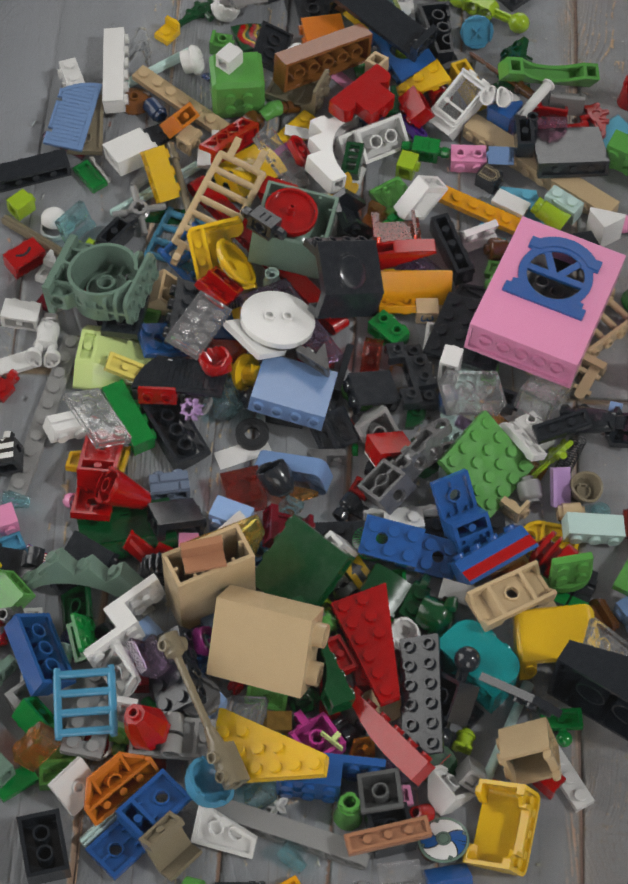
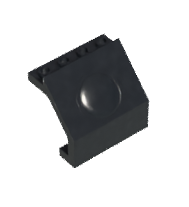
M363 236L305 238L303 245L317 260L321 288L318 302L309 303L307 309L317 319L376 316L384 294L376 240H367Z

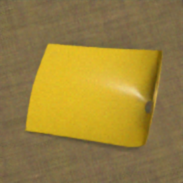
M258 142L236 153L234 156L253 166L261 149L268 153L260 169L266 172V177L268 175L277 178L287 172L279 158L270 149ZM224 161L218 166L228 172H233L234 175L253 184L258 177L228 161ZM216 173L214 174L216 184L223 187V183L226 182L230 187V191L242 197L249 195L250 190ZM226 197L228 200H230V201H232V202H236V201H234V200H232V199Z

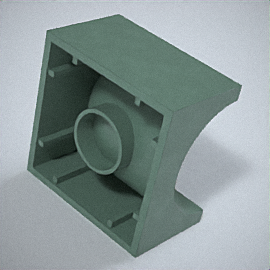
M268 180L261 202L262 207L265 208V203L273 192L282 188H296L306 192L314 199L318 208V216L312 230L298 237H286L284 240L273 237L270 241H267L252 231L248 262L319 279L317 260L303 243L305 238H328L331 236L339 197Z

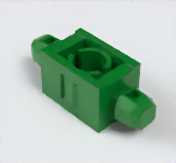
M417 135L414 136L413 143L411 141H402L401 150L419 154V161L437 164L438 156L449 158L451 149L440 147L441 139Z

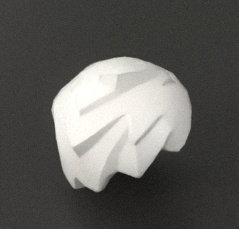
M214 0L210 4L214 16L218 20L228 23L233 22L237 18L241 9L232 5L229 0Z
M408 617L396 618L391 623L394 649L400 652L399 640L401 638L421 636L417 624Z

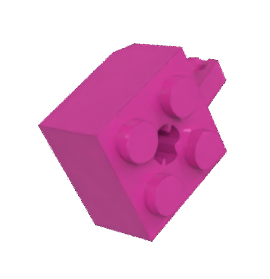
M300 709L293 714V719L297 725L294 730L288 733L289 738L320 752L334 754L346 752V741L342 735L337 740L343 746L342 752L321 736L322 730L330 737L338 731L326 713L322 712L314 718H307Z

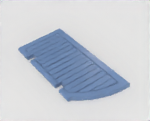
M78 83L60 88L57 97L61 98L62 101L56 100L48 124V128L52 129V132L46 131L43 144L77 152L83 151L102 84Z

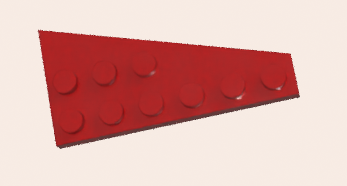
M386 583L331 602L330 607L380 707L400 700Z

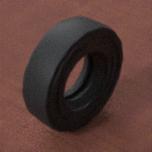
M246 418L237 425L235 438L242 448L255 451L264 447L268 442L269 429L267 424L261 419ZM252 428L258 430L260 435L256 439H248L245 436V432Z

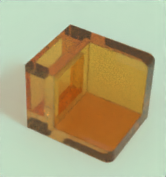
M371 200L368 203L367 214L362 218V222L377 230L386 219L387 207Z

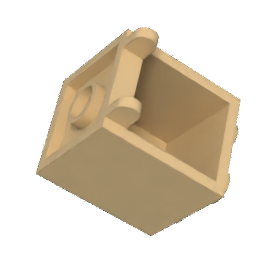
M547 717L498 729L499 738L496 739V744L500 753L497 754L499 765L504 766L506 780H510L511 783L529 784L553 778L554 781L561 779L559 745Z

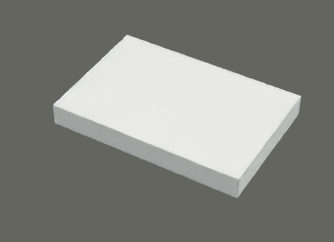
M240 319L226 320L223 327L257 360L285 355L286 349L267 347L250 338L242 328Z

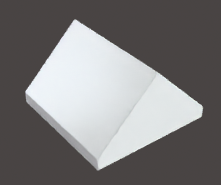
M590 207L585 232L592 231L598 243L605 247L620 239L626 214Z

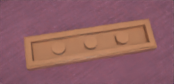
M424 815L347 833L343 837L348 856L352 857L431 838L433 834L428 817Z

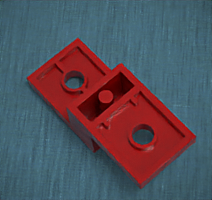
M86 433L76 469L77 489L70 511V518L110 522L113 506L103 505L95 500V497L98 498L95 487L103 471L107 473L110 470L108 469L109 466L119 469L125 436Z

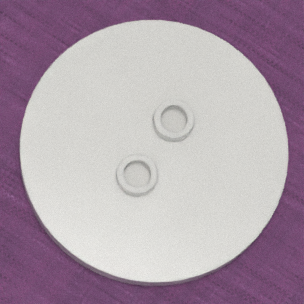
M264 291L252 295L244 302L240 313L241 326L246 334L254 341L276 349H291L303 345L311 338L315 327V317L307 309L308 305L291 294L279 291Z

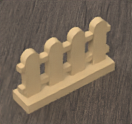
M585 353L578 372L584 374L579 385L573 382L570 387L575 390L574 397L576 400L581 401L586 396L590 397L592 394L590 388L595 380L599 382L601 376L603 377L607 370L606 362ZM541 378V381L545 384L551 382L549 380ZM559 384L557 386L560 392H566L569 389Z

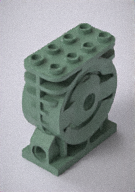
M70 234L41 288L49 313L56 314L58 309L69 310L76 307L82 315L93 320L110 321L116 319L117 322L122 323L126 319L127 324L132 325L134 322H137L141 308H144L148 294H151L154 282L158 280L159 270H157L156 257H154L153 253L148 252L144 257L143 251L138 250L134 255L133 250L119 244L100 243L93 245L79 242L77 235Z

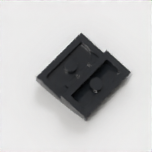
M344 405L326 413L321 431L309 428L319 449H342L360 440Z

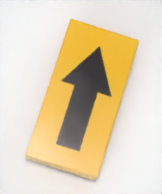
M357 555L346 572L360 589L370 570Z

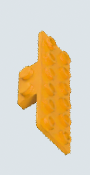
M381 270L384 294L378 309L379 312L384 309L391 314L401 313L403 315H410L411 313H416V298H438V305H443L448 293L452 292V270Z

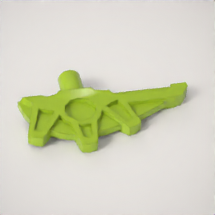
M563 438L557 446L550 447L545 459L540 460V465L531 474L533 478L537 479L540 473L560 458L566 459V451L573 445V440Z

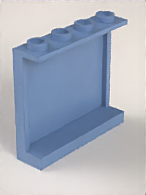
M282 356L263 359L247 410L321 431L338 372L330 370V376L326 377L311 366L300 361Z

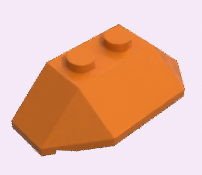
M119 751L86 778L84 811L94 826H98L160 771L151 756Z

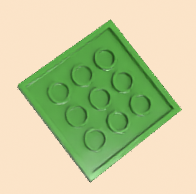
M486 410L481 411L437 461L447 475L464 468L468 470L477 506L488 511L489 518L499 509L501 499L504 496L508 498L517 488V483L522 481L521 478L527 476L534 468V465L525 457L522 451Z

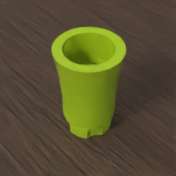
M541 197L538 198L530 209V212L545 225L558 230L562 229L571 216Z

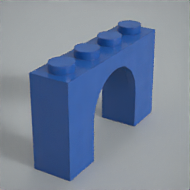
M369 29L373 34L371 46H375L377 52L389 57L388 72H392L396 85L403 83L436 60L429 48L415 62L409 58H397L390 52L392 45Z

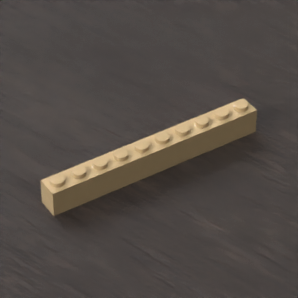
M477 113L463 127L462 137L475 145H486V152L489 150V146L515 147L513 135ZM514 155V165H508L548 191L556 185L584 202L582 213L589 215L590 207L618 212L620 203L618 200L581 177L538 179L535 155L533 157H515Z

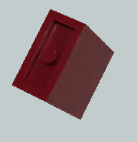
M271 503L263 511L262 546L267 548L272 547L276 535L283 531L285 522L289 517L293 516L279 512V505ZM309 514L306 518H302L303 521L315 529L314 515Z

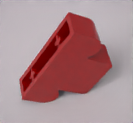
M375 64L329 100L328 112L342 122L351 121L354 114H356L368 124L377 122L380 118L387 116L394 107L395 95L389 91L390 73L379 64Z

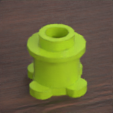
M468 728L457 730V738L453 741L451 749L471 755L472 743L476 740L474 732Z

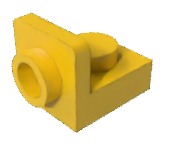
M167 15L165 17V24L154 33V38L168 46L180 35V23L175 18Z

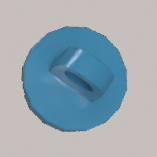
M483 15L470 16L464 21L460 30L461 40L471 49L484 48L491 41L494 33L492 23Z

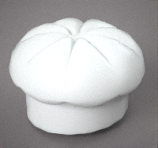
M190 45L188 49L180 51V61L185 74L194 73L195 75H200L205 67L200 48L196 45Z

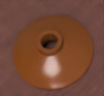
M138 87L129 88V92H126L129 98V105H126V112L124 113L128 115H141L145 113L143 105L146 99L151 98L150 93Z

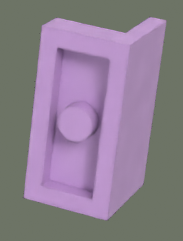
M550 467V506L558 507L561 503H571L570 467Z

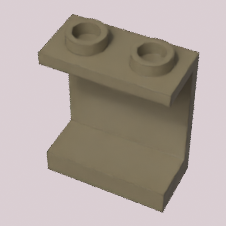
M168 811L138 840L158 872L172 882L203 852L190 842L182 829L185 825L183 819L172 811Z

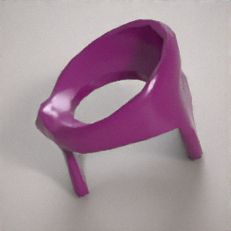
M210 626L197 627L191 632L194 649L199 655L209 656V649L202 635L206 634L211 637L212 628Z

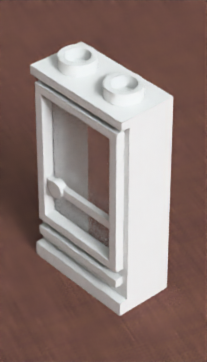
M464 67L431 109L435 117L428 121L439 131L444 132L452 141L463 130L464 125L481 108L483 104L480 102V93L485 87L491 85L485 79H478V75L472 69L468 71Z

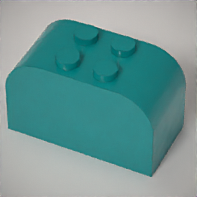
M462 620L451 627L440 638L441 669L444 672L456 675L458 668L454 663V656L457 650L464 646L475 648L480 654L481 662L475 671L468 674L467 681L480 687L476 701L492 714L511 695L478 680L481 673H486L516 686L520 662L507 643L501 642L492 630L485 632L479 622Z

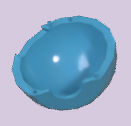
M206 756L194 759L186 769V792L201 807H222L232 800L235 789L224 790L222 784L216 782V770L213 764L207 762Z

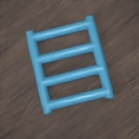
M170 206L167 208L144 252V257L150 252L154 254L156 260L167 263L158 252L153 250L156 244L167 246L172 242L160 238L163 231L175 234L178 227L167 223L170 217L182 220L185 215L184 213L174 211ZM195 218V220H197L199 224H206L205 222ZM192 258L190 262H186L181 266L188 273L194 270Z
M114 664L107 665V668L61 671L60 668L53 669L54 734L56 741H61L62 737L101 734H110L112 737L118 736ZM107 676L108 687L61 690V679ZM108 695V706L62 709V698ZM109 714V725L63 729L62 718Z

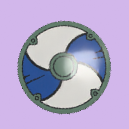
M439 817L429 822L433 836L418 841L420 851L426 858L437 863H450L461 858L467 851L469 834L459 821L448 817Z

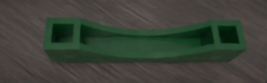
M302 595L290 598L291 600L307 603ZM327 642L324 649L318 648L317 661L324 663L320 699L330 716L350 709L356 698L353 688L349 687L346 675L343 670H340L337 658L330 651Z

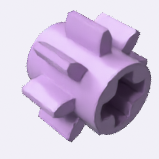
M186 398V402L180 404L181 412L179 413L185 415V420L189 421L192 419L193 421H198L197 417L203 415L202 408L204 405L198 403V398L193 400Z

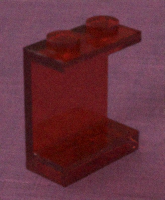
M411 210V221L382 223L379 221V213L371 212L372 236L376 243L421 239V230H417V228H420L419 217L415 216V210Z

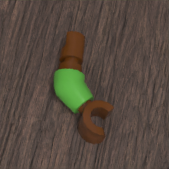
M273 100L264 105L259 110L260 113L252 110L243 117L258 122L260 131L265 125L264 120L267 122L282 114L298 113L301 110V106L294 107L292 101Z

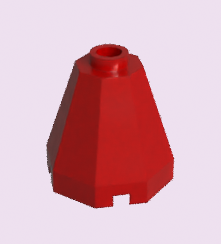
M132 704L126 708L124 714L125 733L135 749L152 751L156 748L157 744L166 742L171 724L161 709L140 704Z

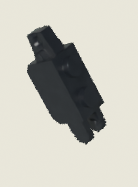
M131 213L125 219L116 216L97 235L96 244L115 243L125 246L134 237L138 216L134 213Z

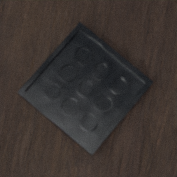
M449 292L423 349V354L440 360L445 344L455 345L464 349L462 367L494 376L500 361L464 348L470 322L481 301Z

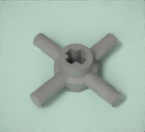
M136 185L130 187L133 202L129 205L128 209L112 212L113 219L116 216L127 217L134 213L138 216L141 236H147L148 231L145 219L149 216L150 212L166 210V204L148 205L140 199L138 188Z

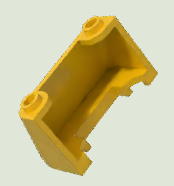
M479 778V783L475 788V796L482 803L474 844L469 843L467 851L462 856V862L475 867L523 877L528 868L540 807V795L526 784Z

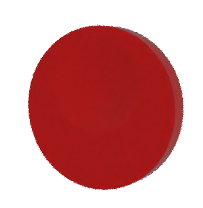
M279 189L273 192L265 203L267 210L282 219L280 227L287 231V237L305 235L315 226L318 216L317 205L309 194L300 189Z

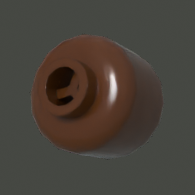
M490 238L487 244L483 246V253L487 255L488 260L501 261L509 242L505 238Z

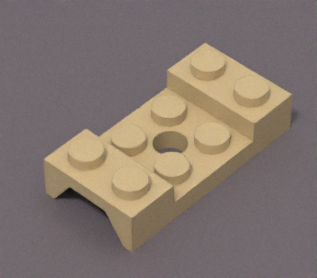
M535 560L468 591L465 600L483 630L487 632L502 625L505 620L534 606L538 608L555 600L557 591L548 587L540 574L539 563ZM512 590L517 594V597L510 598L506 592Z

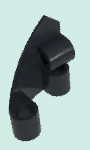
M0 543V563L2 564L0 569L14 571L22 579L27 571H32L43 563L45 549L37 546H28L24 550L2 547Z

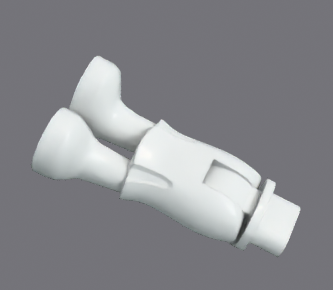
M489 85L480 93V102L486 106H490L496 101L499 107L507 108L511 102L521 101L519 96L502 86L497 89L494 85Z
M45 313L44 317L41 318L37 328L36 340L33 344L34 347L28 348L25 353V359L29 364L40 367L42 365L43 351H46L44 354L45 367L52 368L60 363L61 355L57 350V340L60 333L58 314Z

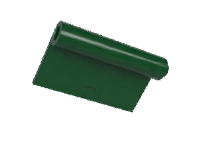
M169 497L151 500V503L169 501ZM113 506L110 522L77 519L79 532L110 551L119 554V560L134 558L123 549L131 530L153 548H156L158 542L174 549L178 547L176 530H167L166 540L157 541L147 521L148 507L140 510Z

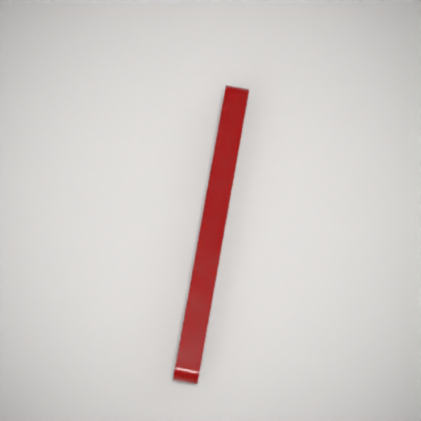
M204 175L187 184V189L193 197L205 177ZM207 187L204 196L238 213L240 212L224 195ZM199 202L217 221L231 218ZM244 218L243 233L235 237V239L249 252L252 231L246 228L248 220ZM278 269L281 285L291 295L301 299L307 305L318 302L321 290L309 278ZM315 317L332 335H336L350 324L348 318L317 319Z

